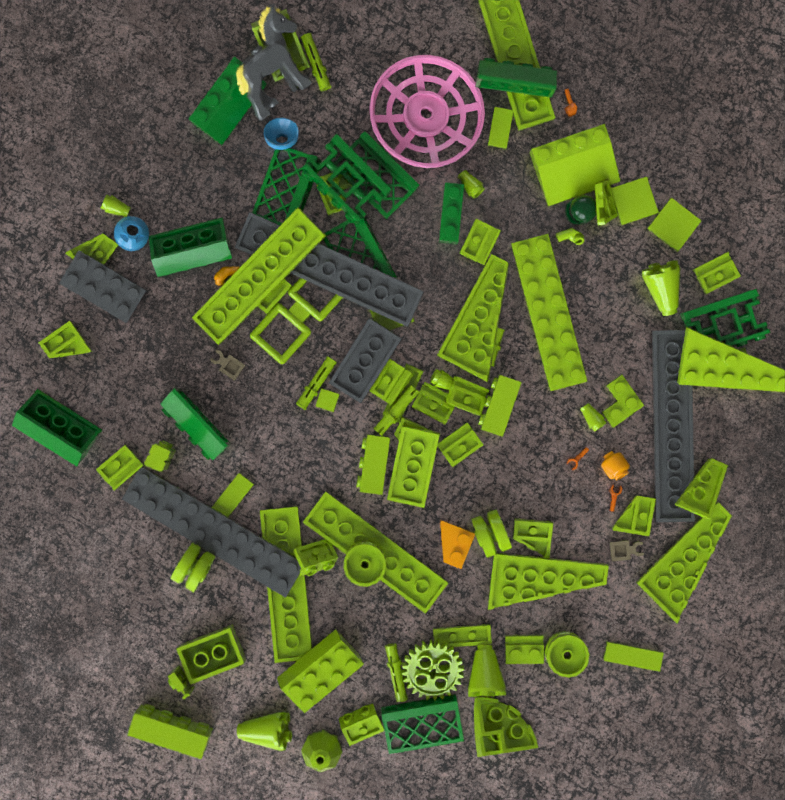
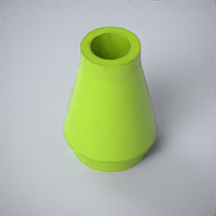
M467 170L462 171L458 175L459 180L464 184L468 196H472L473 199L477 198L485 190L483 183Z
M106 194L101 209L105 210V213L127 217L131 207L115 196Z
M436 369L430 379V383L434 387L450 390L454 382L453 377L442 369Z
M587 403L580 409L589 428L594 432L606 424L605 417L593 408L590 403Z

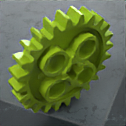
M430 639L429 645L422 641V647L415 644V651L409 649V655H405L406 662H402V667L404 668L402 669L403 681L408 682L407 689L412 688V694L419 692V698L426 695V700L433 696L435 701L438 695L444 699V693L451 696L450 690L457 691L456 685H461L459 678H464L462 672L464 671V665H461L463 663L462 658H458L459 652H454L453 646L447 648V642L441 646L440 640L433 644ZM422 658H429V659H430V660L427 661V662L421 661ZM447 661L448 664L441 665L440 662ZM420 675L426 676L425 679H419L417 677ZM439 678H442V679H444L445 681H444V682H437L436 680L439 679Z

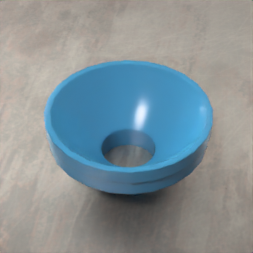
M275 118L268 122L264 128L265 141L274 149H288L295 145L298 140V126L288 118ZM281 136L287 138L285 143H279L276 140Z
M127 216L116 224L114 239L122 249L137 251L146 245L149 239V229L142 219ZM129 226L137 227L138 234L134 236L129 235L127 228Z

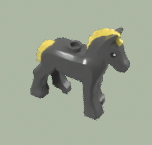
M270 3L263 10L262 16H260L259 31L265 42L264 46L261 47L259 45L251 50L252 54L242 62L236 73L237 84L240 85L239 91H241L242 95L247 93L255 116H257L259 121L271 114L269 109L279 104L276 98L269 97L262 90L263 77L279 69L292 92H295L298 88L303 90L313 83V81L298 70L282 35L284 32L294 33L297 30V25L282 15L280 9L275 8L274 3Z

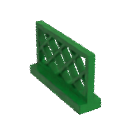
M364 131L350 148L354 150L360 145L365 150V157L360 158L365 160L366 164L367 160H375L378 163V170L373 171L380 178L381 174H389L392 177V184H387L389 187H392V197H386L382 200L392 201V209L388 213L381 208V202L378 205L374 201L376 200L374 197L368 200L387 220L418 190L420 185ZM341 155L334 164L339 168V164L346 159ZM344 170L341 175L354 186L356 184L352 175L350 177L347 174L349 172ZM366 179L365 184L359 187L365 196L367 195V187H372L370 184H367ZM395 187H403L408 193L404 197H395Z
M288 148L283 151L288 153L290 159L280 163L278 159L280 150L275 149L252 213L281 226L283 223L277 221L274 214L284 210L286 220L297 208L304 211L314 181L310 182L304 176L303 167L298 169L294 160L303 157L307 159L306 163L313 159L320 165L322 160L319 157ZM292 162L295 171L286 175L282 166ZM280 168L283 177L274 181L271 176L272 172ZM297 174L300 179L299 183L291 187L287 178ZM285 180L289 189L279 193L276 184ZM273 186L277 195L267 199L265 195L266 189ZM291 192L293 196L292 202L285 205L281 196ZM279 198L282 207L273 211L269 202ZM267 204L270 213L264 216L257 214L259 208Z
M366 218L362 219L358 225L353 222L356 227L355 236L345 234L346 226L351 223L348 220L324 233L326 235L324 241L328 248L334 250L333 247H336L337 252L340 249L350 251V258L353 253L363 255L361 260L363 264L365 257L373 258L375 262L374 269L377 267L379 271L398 279ZM333 233L340 234L338 245L331 244L327 236ZM344 236L354 238L351 249L341 247ZM356 240L363 241L366 245L364 253L354 251Z
M456 694L444 696V699L437 697L435 701L433 698H429L428 700L424 699L381 707L389 754L464 741ZM455 710L456 716L452 721L443 717L447 711ZM434 714L438 718L433 724H430L424 720L427 715ZM411 717L419 720L414 728L406 724V721ZM395 720L400 725L393 731L388 727V721ZM440 720L449 724L444 732L435 727ZM421 723L430 727L425 735L417 731ZM403 726L411 731L406 738L398 734ZM453 727L458 730L459 736L450 737L447 735V732ZM432 730L441 735L438 740L432 741L428 738ZM414 733L422 738L417 744L409 741ZM395 736L403 741L399 747L392 748L391 742Z

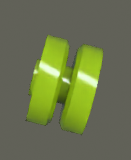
M497 509L487 512L486 516L489 525H486L484 518L480 515L471 519L475 528V536L480 547L483 548L486 558L496 555L497 551L494 542H497L499 549L503 552L512 548Z
M362 541L354 544L348 549L344 559L346 577L358 586L368 587L376 584L382 579L386 571L384 551L372 542ZM363 561H367L369 563L367 568H364L363 565H361Z
M192 542L175 568L171 580L180 584L188 575L189 578L186 581L185 588L194 593L209 573L216 556L207 551L198 560L201 547Z
M557 632L545 644V659L553 672L561 677L570 678L578 676L588 665V648L582 639L573 632Z

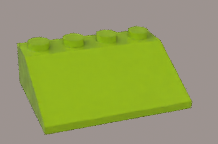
M605 124L532 148L529 152L547 206L595 191V184L602 180L609 179L610 185L621 182L611 140Z

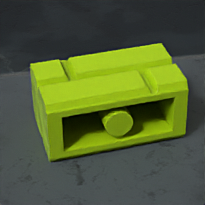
M164 440L153 444L149 451L150 455L145 460V466L159 472L167 470L171 463L170 459H173L176 452L172 448L173 444Z

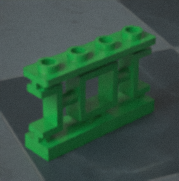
M336 134L325 145V149L330 155L320 165L311 159L303 166V174L310 182L314 181L318 185L317 189L324 196L327 194L332 199L331 203L338 210L341 208L346 213L344 216L349 222H355L358 225L366 217V213L361 207L372 196L380 203L390 194L392 189ZM338 152L347 160L339 168L332 162ZM325 166L333 173L326 182L317 174ZM345 169L358 181L347 193L333 181ZM365 179L373 187L366 196L359 189L365 183ZM354 194L360 202L352 210L339 196L346 201Z
M757 289L680 314L685 328L695 326L696 332L704 335L713 333L715 340H724V343L730 346L736 344L737 347L748 344L747 340L754 338L755 341L766 338L765 334L771 333L770 329L767 328V322L757 324L751 307L760 304V300L757 297L759 296ZM748 299L751 300L750 303L744 304L747 313L738 317L736 308L727 309V306ZM712 311L715 312L714 315L708 316L709 327L702 329L699 320L691 322V318ZM731 313L736 332L720 336L715 318ZM749 321L752 330L758 328L761 330L737 339V335L744 333L741 326L742 323Z

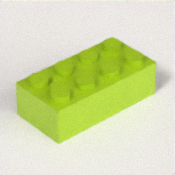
M335 629L279 675L277 680L281 690L306 713L362 667L364 663L359 653Z
M144 704V706L140 705L134 713L127 736L202 759L213 728H210V725L207 723H195L189 717H177L170 711L162 710L161 712L155 710V707L152 705Z

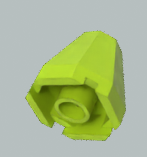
M320 730L307 736L301 752L306 766L318 772H324L336 767L342 755V748L336 735Z

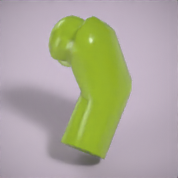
M574 228L556 233L558 242L568 239L576 245H582L585 241L584 235Z

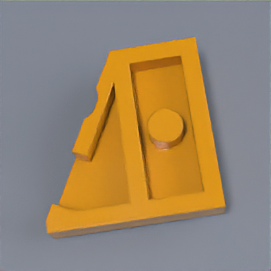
M441 520L443 562L462 569L475 533Z

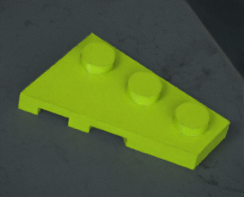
M713 458L707 459L675 505L703 518L711 519L728 465Z

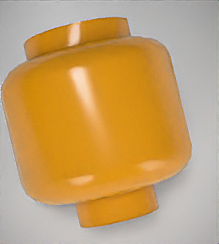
M611 451L603 456L604 461L601 467L609 479L617 481L629 473L630 465L622 453Z

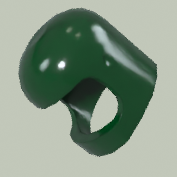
M588 195L576 197L567 203L565 207V216L573 225H584L592 221L597 215L596 201ZM569 207H570V211H571V214H572L573 218H574L575 220L579 221V222H575V221L571 218V216H570V214H569Z

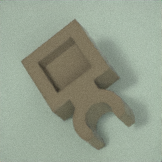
M216 350L215 352L220 355V359L216 361L210 358V361L213 364L222 365L219 371L236 381L246 365L230 354L226 359L222 351Z
M629 540L609 542L611 561L631 560V554L643 556L644 552L636 551V547L643 545V543L636 541L630 545Z

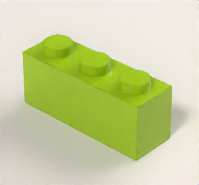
M498 375V378L494 377L491 384L493 389L492 395L487 396L484 405L487 407L485 414H481L478 422L481 425V430L503 437L522 382L502 375Z
M367 434V438H363L362 449H365V455L360 457L359 468H363L362 476L357 478L356 486L360 487V492L383 494L390 437Z

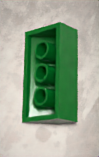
M233 57L189 117V121L220 145L225 143L252 106L247 93L242 95L241 91H239L240 85L237 84L236 73L242 62L236 57ZM262 79L261 88L264 90L267 83Z
M484 58L478 64L475 87L552 98L557 88V71L552 70L553 68L549 66L535 68L532 64L523 63L521 66L514 65L512 61L500 63L495 62V59Z
M223 217L149 236L151 261L157 277L232 258Z
M174 388L160 404L163 407L161 409L168 418L171 416L174 418L176 427L183 432L185 430L188 433L190 442L195 446L198 444L203 449L201 453L206 459L209 460L211 458L215 460L231 445L229 440L180 388Z
M39 389L16 412L12 423L13 427L76 467L88 454L102 429Z

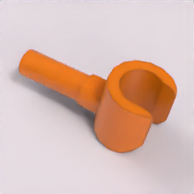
M565 89L569 106L564 109L568 117H571L577 113V105L573 103L569 89Z
M587 447L576 457H571L567 460V464L570 461L576 462V465L571 470H575L578 467V462L589 451Z
M612 485L609 489L612 495L610 511L614 512L617 496L622 493V487L619 486L618 493H615L613 491L614 485Z

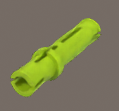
M304 34L300 39L311 64L312 75L315 76L321 92L329 90L332 86L326 74L327 69L322 64L312 34ZM310 46H311V49H312V51H313L315 60H314L313 55H312V53H311V50H310V48H309ZM317 65H318L319 70H320V72H321L322 79H321L320 74H319V71H318V69H317Z
M328 356L326 357L309 385L304 387L305 391L295 403L296 405L306 410L314 396L317 397L318 390L337 364L336 361Z
M410 385L391 409L383 414L384 417L373 429L383 436L388 428L397 422L396 419L420 392Z
M397 643L385 645L388 659L387 667L390 669L396 702H404L408 700L401 670L402 660L399 659Z

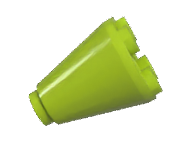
M669 261L665 265H660V263L648 265L649 268L642 270V278L659 311L662 312L663 316L676 314L679 307L681 270L678 261Z
M478 645L468 686V697L505 696L506 686L495 650H492V645Z
M276 712L239 723L237 726V737L243 741L277 751L286 750L287 743L292 741V731L289 730L290 714L288 712Z

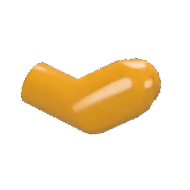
M240 266L222 267L214 275L215 284L223 286L227 277L232 276Z

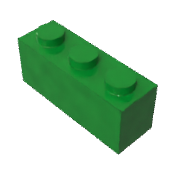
M445 182L439 243L458 244L464 184Z

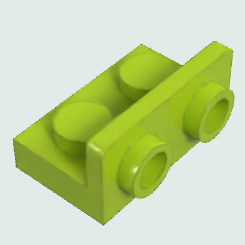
M326 539L297 547L293 551L301 567L300 577L305 575L312 576L321 570L328 571L334 567L338 559L332 544Z
M373 703L339 717L341 730L349 746L385 731Z

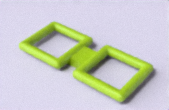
M299 278L288 291V295L296 301L288 310L281 303H277L250 333V338L279 364H285L311 334V330L304 322L311 315L318 321H323L343 297L335 294L319 312L297 293L307 282ZM279 312L302 332L282 355L259 336Z

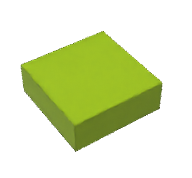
M321 388L315 407L334 412L340 394Z

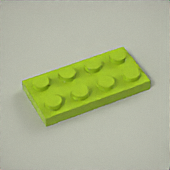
M402 425L387 500L422 508L425 507L440 433Z

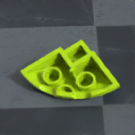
M488 697L474 698V732L477 757L538 748L531 726L526 724L517 709L511 705L499 702L498 699Z

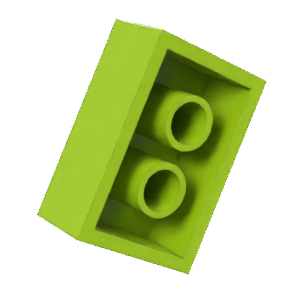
M233 624L182 643L176 648L190 685L240 666L247 660Z

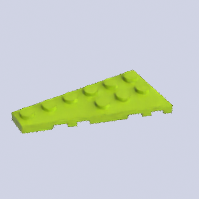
M493 254L488 259L437 354L440 358L486 382L489 380L509 268L507 261Z
M686 327L677 383L679 385L785 392V369Z
M719 502L715 504L711 519L701 517L636 581L677 624L707 566L711 554L715 550L719 538L722 537L732 517Z
M496 553L493 556L487 609L491 610L500 606H510L514 603L528 602L551 597L556 594L570 593L579 589L607 585L609 565Z

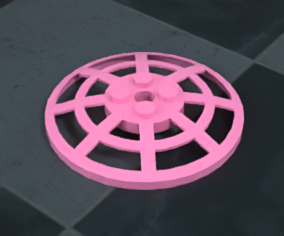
M433 55L407 57L390 66L375 84L369 107L373 131L382 146L391 155L404 163L423 168H435L451 164L466 155L475 145L484 125L485 108L479 87H475L476 82L467 71L451 60ZM422 64L439 65L451 70L452 73L446 81L435 76L423 75ZM414 65L415 76L404 80L397 87L388 80L398 70ZM458 77L462 78L471 89L475 97V103L464 105L461 95L452 86ZM424 82L435 83L442 87L438 93L425 91ZM416 83L418 92L409 98L401 92L407 86ZM383 86L391 93L387 103L386 115H375L376 99ZM448 91L455 98L458 104L457 107L449 108L443 99ZM395 98L405 105L403 114L392 115V106ZM477 110V127L472 139H469L461 134L466 122V113ZM421 111H430L431 117L424 118L421 115ZM460 114L459 125L455 131L447 126L449 116ZM395 122H404L409 129L404 138L396 130ZM377 123H388L392 134L400 142L394 150L383 139L378 130ZM443 132L451 137L445 143L439 146L435 145L434 136ZM415 135L426 137L428 147L416 146L410 142ZM455 141L466 146L454 157L445 161H439L437 152L448 148ZM406 147L416 152L429 153L432 163L416 162L400 154Z

